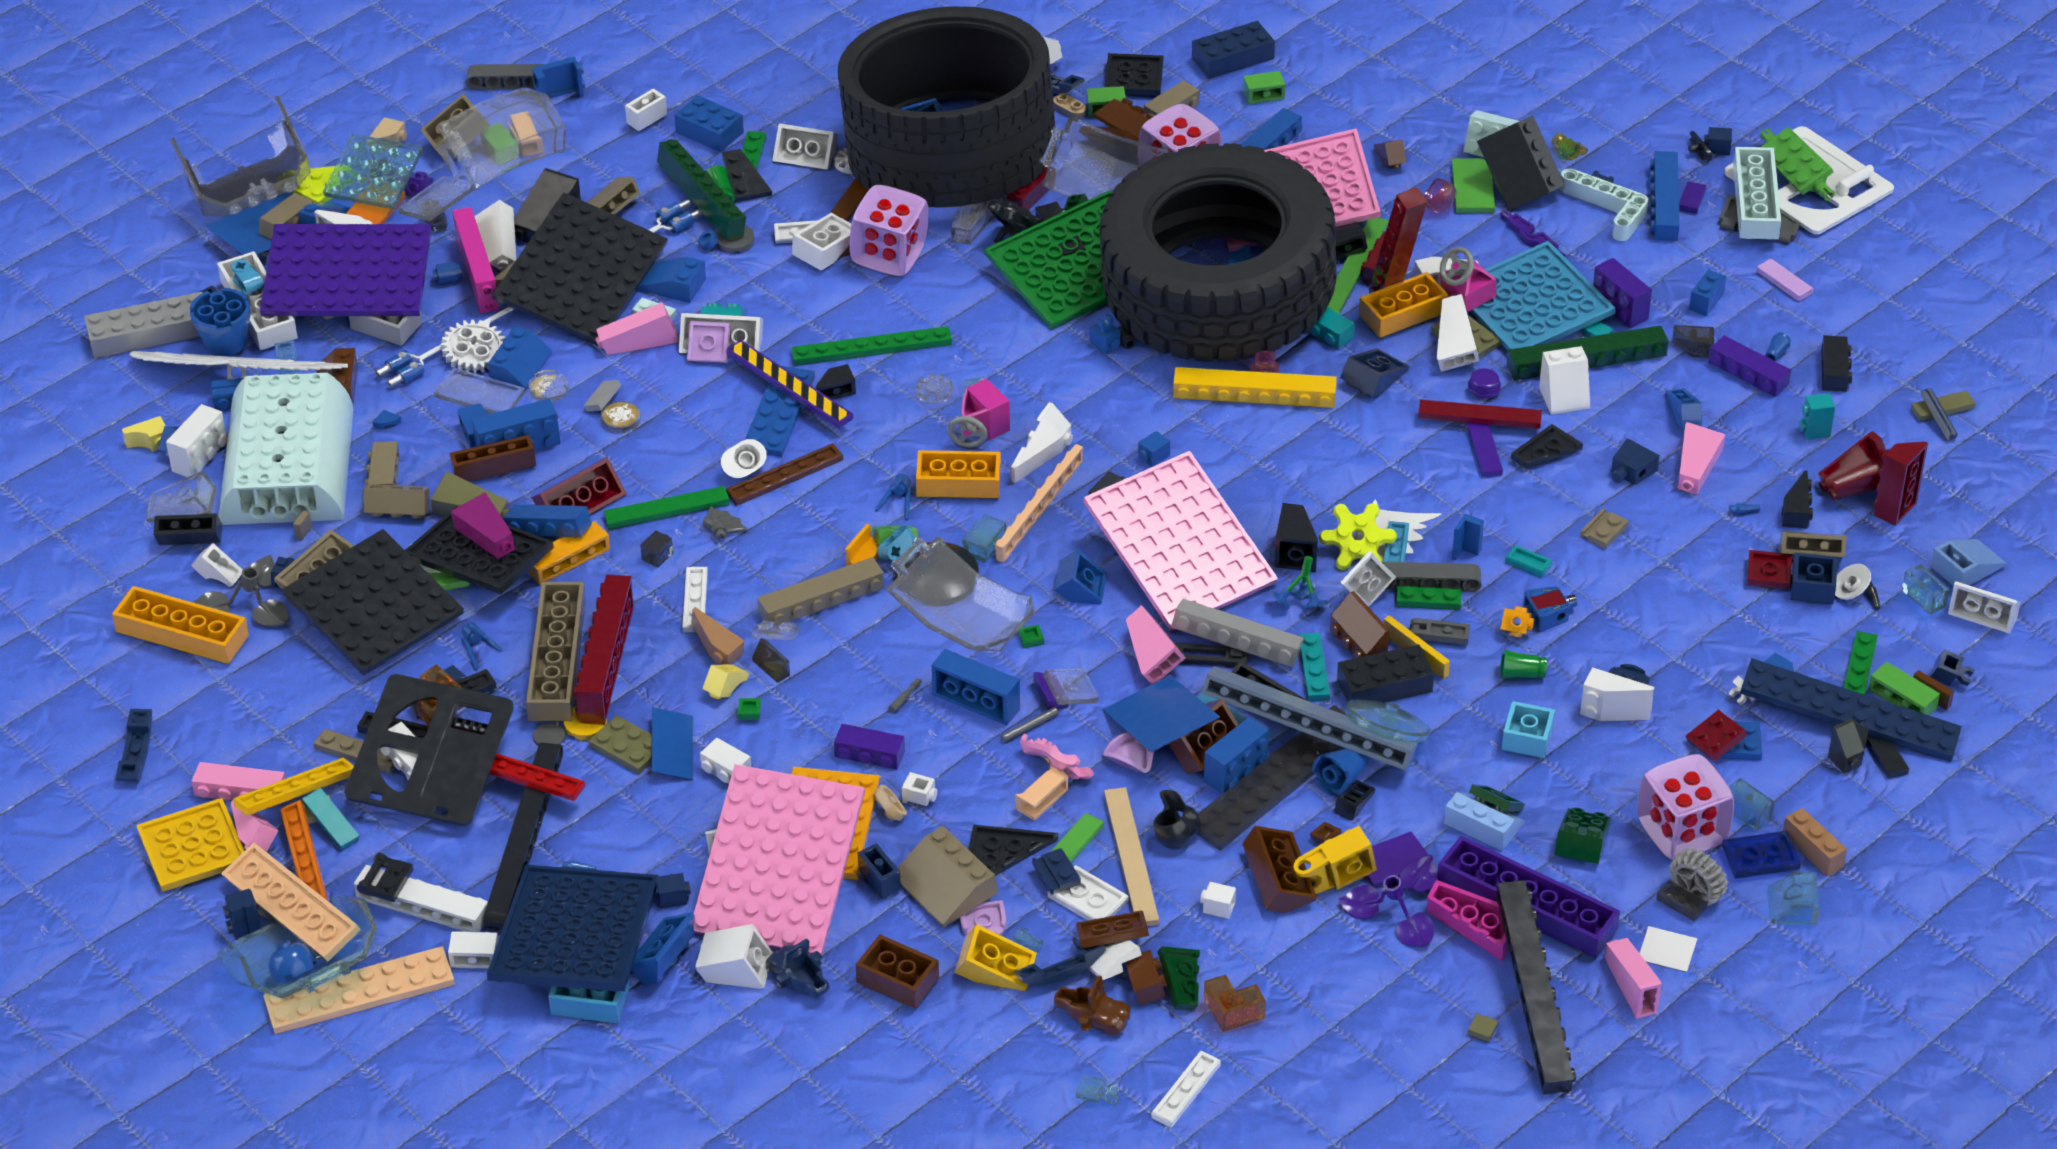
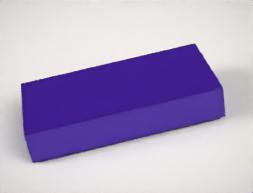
M1688 181L1679 203V210L1697 214L1707 185Z

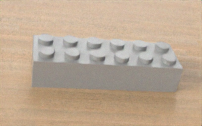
M203 292L84 316L94 359L200 337L191 321L190 305Z

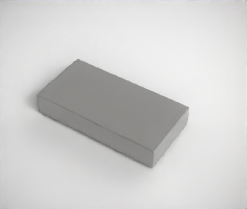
M603 381L583 407L586 412L602 411L620 388L621 384L619 381Z

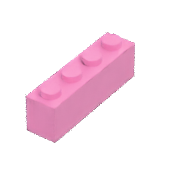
M199 762L192 779L195 796L215 799L223 798V800L232 801L235 797L284 780L286 777L285 772Z

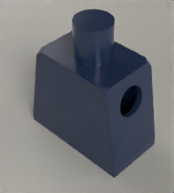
M1627 438L1613 457L1612 479L1616 483L1626 480L1631 484H1638L1658 471L1660 455Z

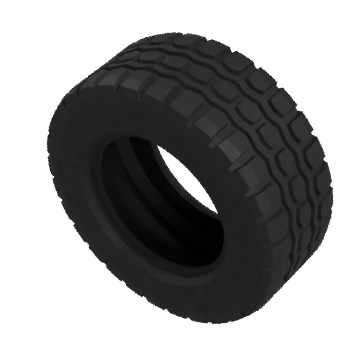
M1218 143L1203 144L1198 148L1190 146L1178 149V152L1170 151L1157 156L1156 160L1151 159L1138 166L1137 170L1127 174L1122 179V182L1118 183L1113 189L1104 206L1099 225L1105 298L1114 317L1129 334H1132L1135 339L1144 345H1150L1152 349L1161 353L1168 354L1171 352L1172 356L1187 360L1192 357L1195 358V361L1212 362L1214 359H1217L1218 362L1236 361L1239 357L1241 359L1260 356L1261 352L1265 354L1280 349L1282 344L1288 345L1300 338L1301 334L1308 332L1316 324V321L1323 316L1334 294L1337 268L1336 226L1332 203L1324 187L1310 171L1303 169L1302 165L1290 158L1285 159V156L1270 150L1265 152L1263 148L1247 145L1242 147V144L1224 143L1223 146H1219ZM1213 238L1246 240L1257 243L1267 249L1254 258L1228 265L1193 264L1181 261L1170 255L1173 251L1184 245Z

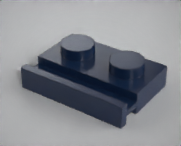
M1062 848L1041 855V858H1032L1033 867L1051 895L1057 890L1061 892L1081 885L1080 876Z

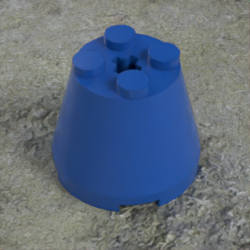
M223 288V291L212 293L206 291L197 296L190 305V317L207 351L215 356L234 357L235 354L244 349L247 345L246 341L251 315V307L247 296L231 288Z

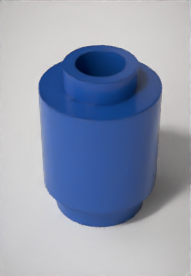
M454 261L437 264L436 269H432L434 280H438L439 284L458 281L459 278H462L460 263H455Z

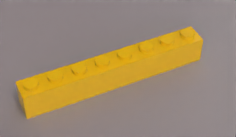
M1175 367L1173 398L1335 408L1337 377Z

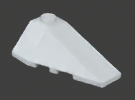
M1049 402L1037 419L1039 425L1035 431H1030L1027 447L1021 448L1012 464L1011 482H1018L1060 454L1067 445L1071 444L1073 439L1071 424L1053 403Z

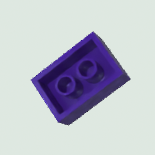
M1614 258L1595 266L1593 286L1615 307V314L1613 315L1629 328L1648 320L1652 289Z

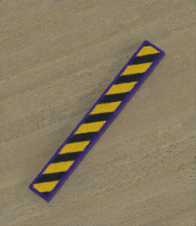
M739 340L726 349L728 356L838 429L854 419L852 412L744 341Z

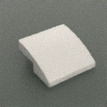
M1130 940L1104 944L1106 951L1087 969L1096 976H1102V980L1108 979L1123 972L1122 963L1141 956L1140 947Z

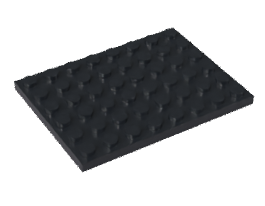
M563 192L494 291L492 299L598 346L596 341L598 337L597 329L618 319L667 245L668 238Z

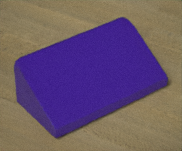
M1041 672L1033 673V682L1047 710L1053 707L1060 709L1069 706L1054 675Z

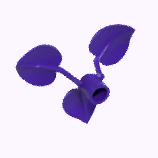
M1428 855L1412 862L1401 872L1400 878L1396 875L1386 877L1383 881L1384 888L1381 889V896L1375 887L1361 885L1339 898L1340 905L1349 915L1357 919H1370L1378 914V904L1382 903L1385 895H1387L1389 899L1399 901L1407 920L1401 921L1397 926L1396 933L1398 939L1407 946L1424 947L1428 945L1434 936V925L1431 918L1423 912H1418L1410 917L1402 896L1404 894L1403 888L1408 891L1414 889L1418 893H1424L1432 889L1435 881L1438 880L1433 856Z

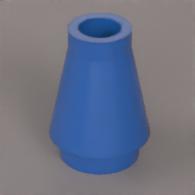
M1782 332L1773 335L1765 356L1776 361L1790 347V337Z

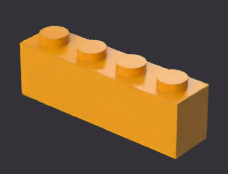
M593 521L582 537H562L554 541V548L527 573L541 585L542 582H547L610 550L609 534L596 521Z

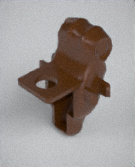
M1099 975L1092 988L1078 987L1076 989L1061 987L1054 996V1004L1067 1011L1072 1019L1082 1023L1080 1030L1089 1031L1093 1027L1095 1029H1102L1107 1034L1115 1036L1126 1028V1022L1130 1019L1131 1008L1123 1001L1114 1000L1107 996L1104 991L1105 985H1103L1102 976Z

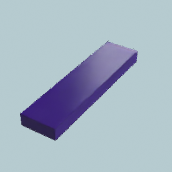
M1466 422L1482 477L1503 475V468L1489 424Z

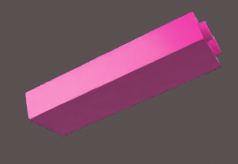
M472 207L452 210L456 241L479 313L499 310L498 301L492 299L493 293L496 290L495 277Z

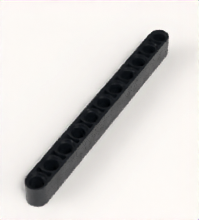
M540 742L532 765L558 773L563 757V745ZM525 786L485 910V927L503 929L524 867L530 863L551 796L549 793Z

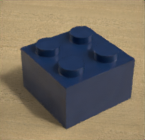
M1795 552L1790 600L1833 604L1837 583L1838 557Z

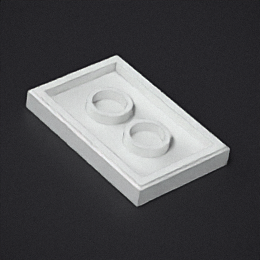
M1076 865L1073 867L1081 878V885L1061 892L1057 890L1052 895L1048 891L1050 899L1086 920L1114 916L1129 902L1128 895Z

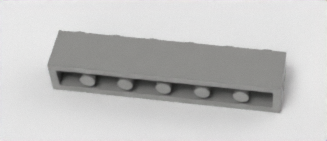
M1182 598L1175 609L1171 626L1172 628L1293 667L1297 661L1304 639L1303 637Z

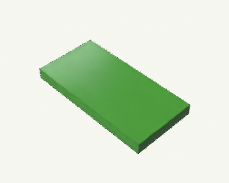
M1452 158L1456 213H1495L1492 174L1485 159Z

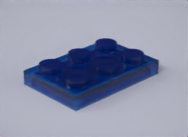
M1788 830L1724 839L1722 841L1723 850L1735 879L1800 870L1801 862Z

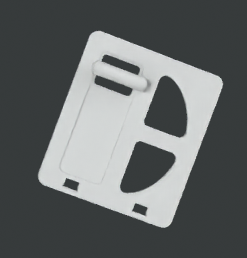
M1801 126L1793 129L1834 172L1827 177L1826 184L1835 192L1833 198L1827 195L1830 198L1829 202L1838 207L1835 209H1811L1789 202V199L1800 194L1792 184H1788L1778 190L1781 213L1795 223L1797 221L1800 222V226L1810 233L1821 234L1893 193L1894 185L1875 173L1872 165H1863L1807 127ZM1732 163L1726 166L1725 175L1734 181ZM1862 181L1872 187L1854 198L1848 196L1849 188Z

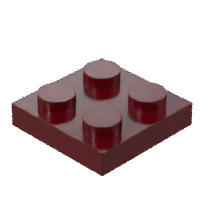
M1749 550L1747 585L1790 589L1792 554Z
M1718 709L1685 737L1690 744L1715 762L1748 735L1745 729Z

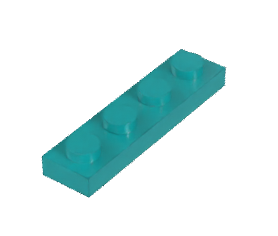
M1320 633L1299 634L1300 637L1304 638L1300 653L1308 701L1330 700Z

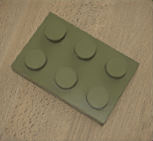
M1468 316L1480 359L1500 347V340L1492 332ZM1440 322L1431 327V333L1438 338Z
M618 715L611 719L588 741L589 747L639 775L652 764V734Z

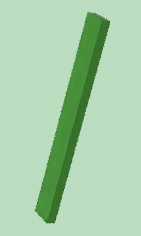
M1378 217L1367 221L1363 231L1366 235L1368 249L1347 257L1337 276L1334 294L1328 308L1341 314L1362 275L1360 272L1362 263L1367 261L1368 253L1374 249L1376 239L1380 238L1382 233L1386 231L1389 220Z

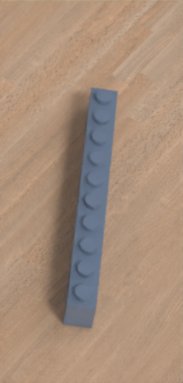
M1215 666L1207 673L1201 694L1217 700L1223 699L1225 703L1406 770L1411 764L1418 742Z

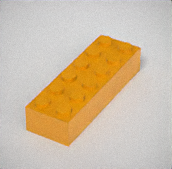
M132 586L112 613L115 631L118 633L226 664L231 662L249 636L246 617Z

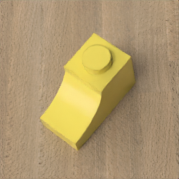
M161 416L123 428L122 433L127 449L146 447L151 449L152 452L157 451L164 426H166Z
M733 664L711 665L702 689L709 692V696L720 700L721 697H730L733 690L740 683L747 681L749 672Z

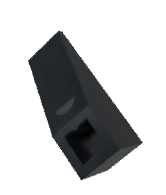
M1807 470L1801 474L1783 499L1781 512L1782 527L1807 528L1808 520L1813 518V508H1809L1812 505V493H1809L1812 488V479H1808Z

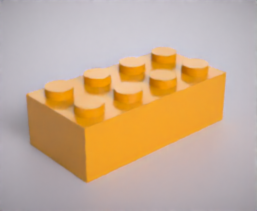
M1426 272L1360 297L1359 316L1381 338L1441 315L1442 299L1448 298V294Z
M918 450L916 472L917 497L999 498L1001 452Z

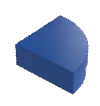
M383 410L373 420V427L383 428V426L392 424L396 426L401 422V416Z

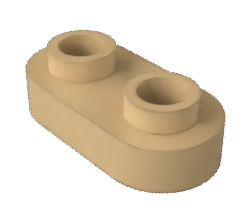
M1060 93L1054 97L1053 106L1059 112L1073 119H1081L1086 116V105L1065 93Z
M879 785L874 791L875 800L883 806L885 815L890 820L901 821L907 814V811L891 789L885 785Z

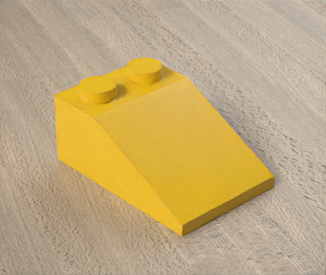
M976 924L965 936L954 973L976 983L1025 991L1028 984L1018 979L1014 971L1034 964L1037 953Z

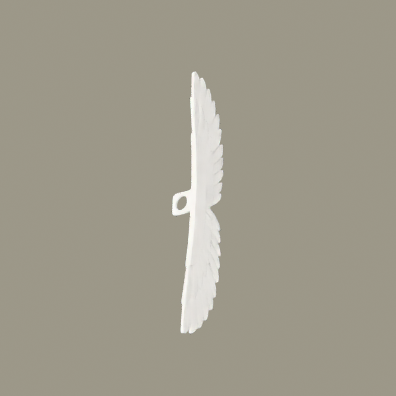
M132 351L130 353L132 358L143 359V361L186 365H227V380L236 379L232 376V369L234 367L241 369L242 376L240 378L246 376L247 367L254 369H296L308 371V369L331 370L348 368V364L185 353L182 355L164 352Z

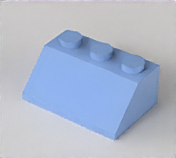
M1456 792L1445 807L1444 824L1503 851L1524 825L1525 820L1508 812L1502 813L1494 809V806L1489 803L1484 804L1475 800V797L1472 795Z

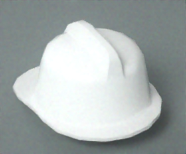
M746 439L723 453L721 467L728 476L733 478L746 477L765 463L766 450L759 441Z

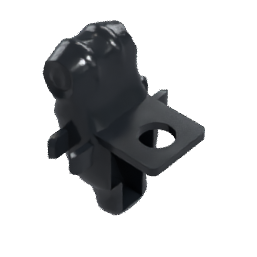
M992 200L987 206V209L992 212L993 216L1003 224V227L994 239L995 243L1003 241V237L1007 233H1010L1011 237L1020 233L1022 229L1026 230L1042 222L1038 216L1031 214L1028 209L1018 206L1016 202L1004 200L1001 203Z

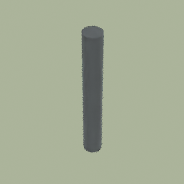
M1053 707L1000 735L1001 740L1005 743L1059 714L1057 708Z

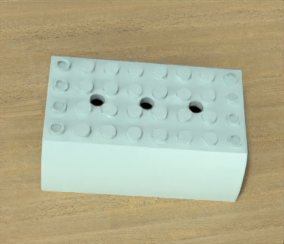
M328 373L245 376L236 387L231 404L219 507V519L222 525L294 522L303 510L310 512L311 521L344 520L353 404L346 389L333 376Z

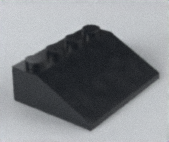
M1534 116L1514 123L1477 141L1508 211L1565 186Z

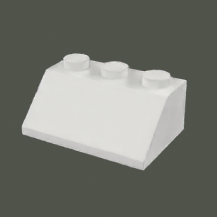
M779 123L772 161L828 170L836 153L839 135L831 131Z
M1955 581L1948 614L2010 634L2018 617L2021 602Z

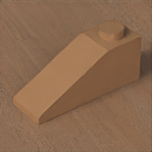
M694 607L692 609L691 623L710 658L715 663L720 665L733 664L743 655L745 642L743 639L698 608Z

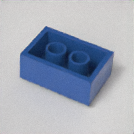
M698 95L675 114L676 133L719 152L726 149L744 133L742 114Z
M1248 717L1205 751L1204 782L1222 795H1225L1229 790H1233L1244 778H1248L1254 770L1267 762L1269 730Z

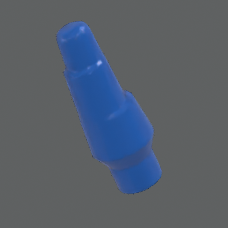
M1744 503L1729 506V512L1738 515L1761 509L1760 505H1746Z
M573 860L569 862L563 861L562 863L564 868L596 870L594 865Z

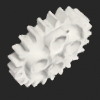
M464 320L462 326L456 323V328L449 327V332L445 331V337H442L441 343L442 356L446 357V363L451 362L452 368L458 366V371L464 368L466 373L470 370H473L474 374L477 373V370L484 373L485 368L488 369V362L505 340V336H502V331H496V326L490 328L489 322L482 325V320L478 324L471 320V324H468Z

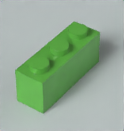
M1885 662L1870 677L1868 690L1889 703L1926 715L1932 714L1937 709L1940 693L1888 662Z

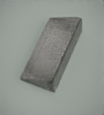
M761 638L753 654L752 661L778 683L790 676L789 660L768 641Z

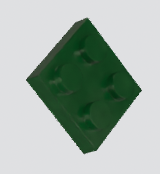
M1472 784L1469 793L1475 795V800L1484 804L1495 805L1494 809L1502 813L1509 812L1513 814L1514 811L1522 812L1525 803L1487 785Z

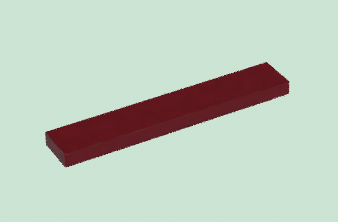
M1420 399L1418 418L1535 429L1541 428L1542 410L1422 399Z

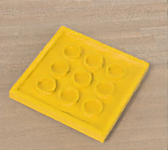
M223 798L136 825L162 892L220 874L245 851Z

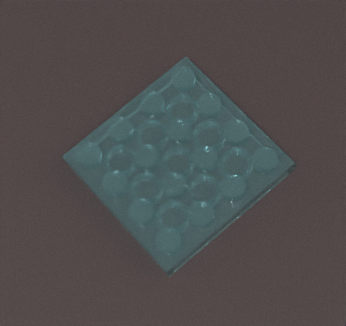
M352 134L323 190V194L325 197L395 209L423 152L422 146Z

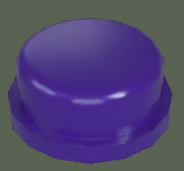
M1478 369L1472 373L1468 381V390L1475 397L1486 399L1495 397L1501 390L1499 376L1491 369Z

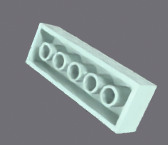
M1735 147L1733 170L1739 238L1779 239L1781 215L1774 148Z

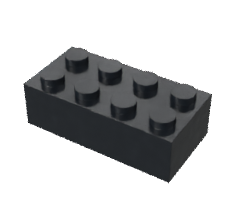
M1420 644L1338 662L1337 682L1350 709L1354 710L1433 692L1434 673Z

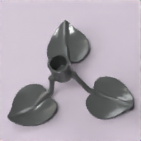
M271 555L257 560L242 570V580L237 582V587L229 601H227L225 594L211 591L201 595L192 602L230 613L229 605L233 603L240 588L243 587L247 592L255 591L260 606L253 609L252 617L257 624L264 627L282 626L288 621L287 609L280 601L269 599L263 603L261 600L259 586L263 588L271 587V570L275 565Z

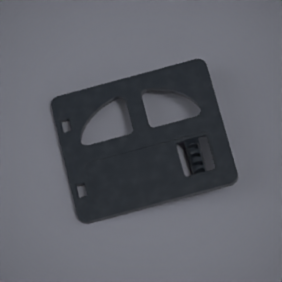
M400 674L391 675L387 679L345 787L346 798L353 802L460 826L469 825L473 821L514 709L513 702L508 698ZM434 699L438 701L425 737H414L387 729L393 719L409 706L424 700ZM462 706L489 712L492 715L489 723L485 724L459 718L456 713L457 708ZM382 747L418 754L407 786L401 792H397L388 786L379 771L378 751ZM371 793L381 795L382 800L370 799ZM439 808L447 810L448 815L446 816L435 813L436 809Z

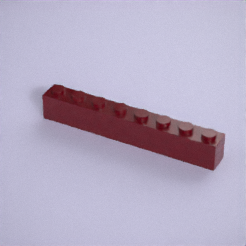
M1418 187L1396 195L1370 284L1369 294L1404 281L1428 202Z

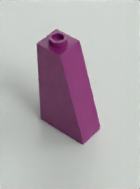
M485 492L451 511L454 528L497 559L515 550L512 532Z

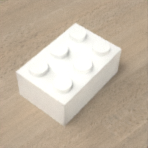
M201 404L166 441L172 472L193 479L213 459L215 454L225 446L227 436L222 411Z

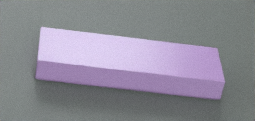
M1769 259L1757 266L1756 272L1797 301H1801L1813 294L1814 288L1773 259Z

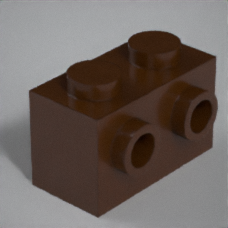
M1151 950L1141 953V956L1125 962L1140 1006L1166 997L1164 987H1167V983L1163 973L1159 974L1158 972L1162 970L1159 958H1154Z

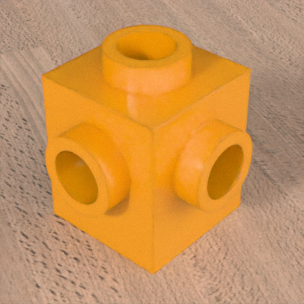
M1515 606L1514 610L1504 608L1500 629L1508 630L1511 636L1522 637V634H1528V630L1532 631L1534 618H1531L1532 613H1527V608ZM1517 618H1520L1521 623L1517 626L1515 621Z

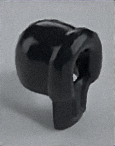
M1162 790L1159 794L1164 809L1154 819V832L1163 846L1170 849H1179L1189 843L1193 836L1201 830L1202 824L1197 811L1193 807L1185 805L1177 792ZM1178 811L1183 813L1182 817L1179 815Z

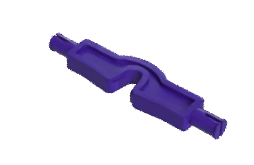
M1505 209L1504 211L1502 210L1500 216L1507 220V226L1518 233L1524 243L1535 247L1549 241L1564 257L1566 256L1559 250V245L1544 232L1532 235L1535 232L1533 224L1518 214L1512 215Z

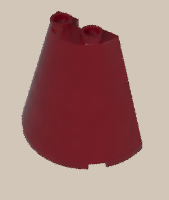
M1871 431L1818 473L1821 479L1819 486L1824 493L1828 492L1833 500L1876 491L1881 477L1879 472L1883 466L1882 456L1886 451L1882 438Z

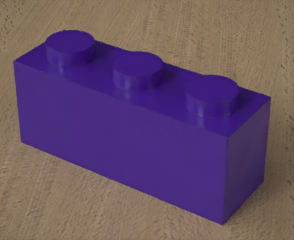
M841 724L834 740L835 757L898 770L905 752V737L902 735L847 724Z

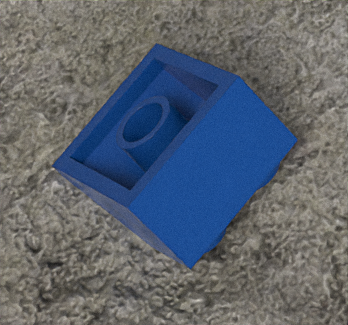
M1077 549L1060 560L1054 590L1069 602L1100 604L1103 599L1107 572Z

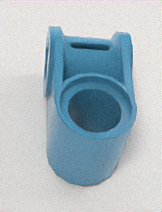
M236 260L232 263L231 268L234 272L233 282L242 293L247 296L264 288L262 277L246 260Z
M903 525L897 528L885 541L880 543L877 554L882 560L898 561L919 543L909 526Z

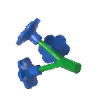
M1305 556L1301 574L1297 578L1292 579L1291 585L1287 589L1284 588L1281 593H1276L1273 590L1270 591V594L1287 609L1290 608L1287 602L1290 594L1296 595V598L1299 600L1305 597L1309 598V602L1302 609L1313 608L1328 602L1327 600H1319L1316 592L1313 591L1316 585L1310 580L1309 576L1313 558L1310 556Z

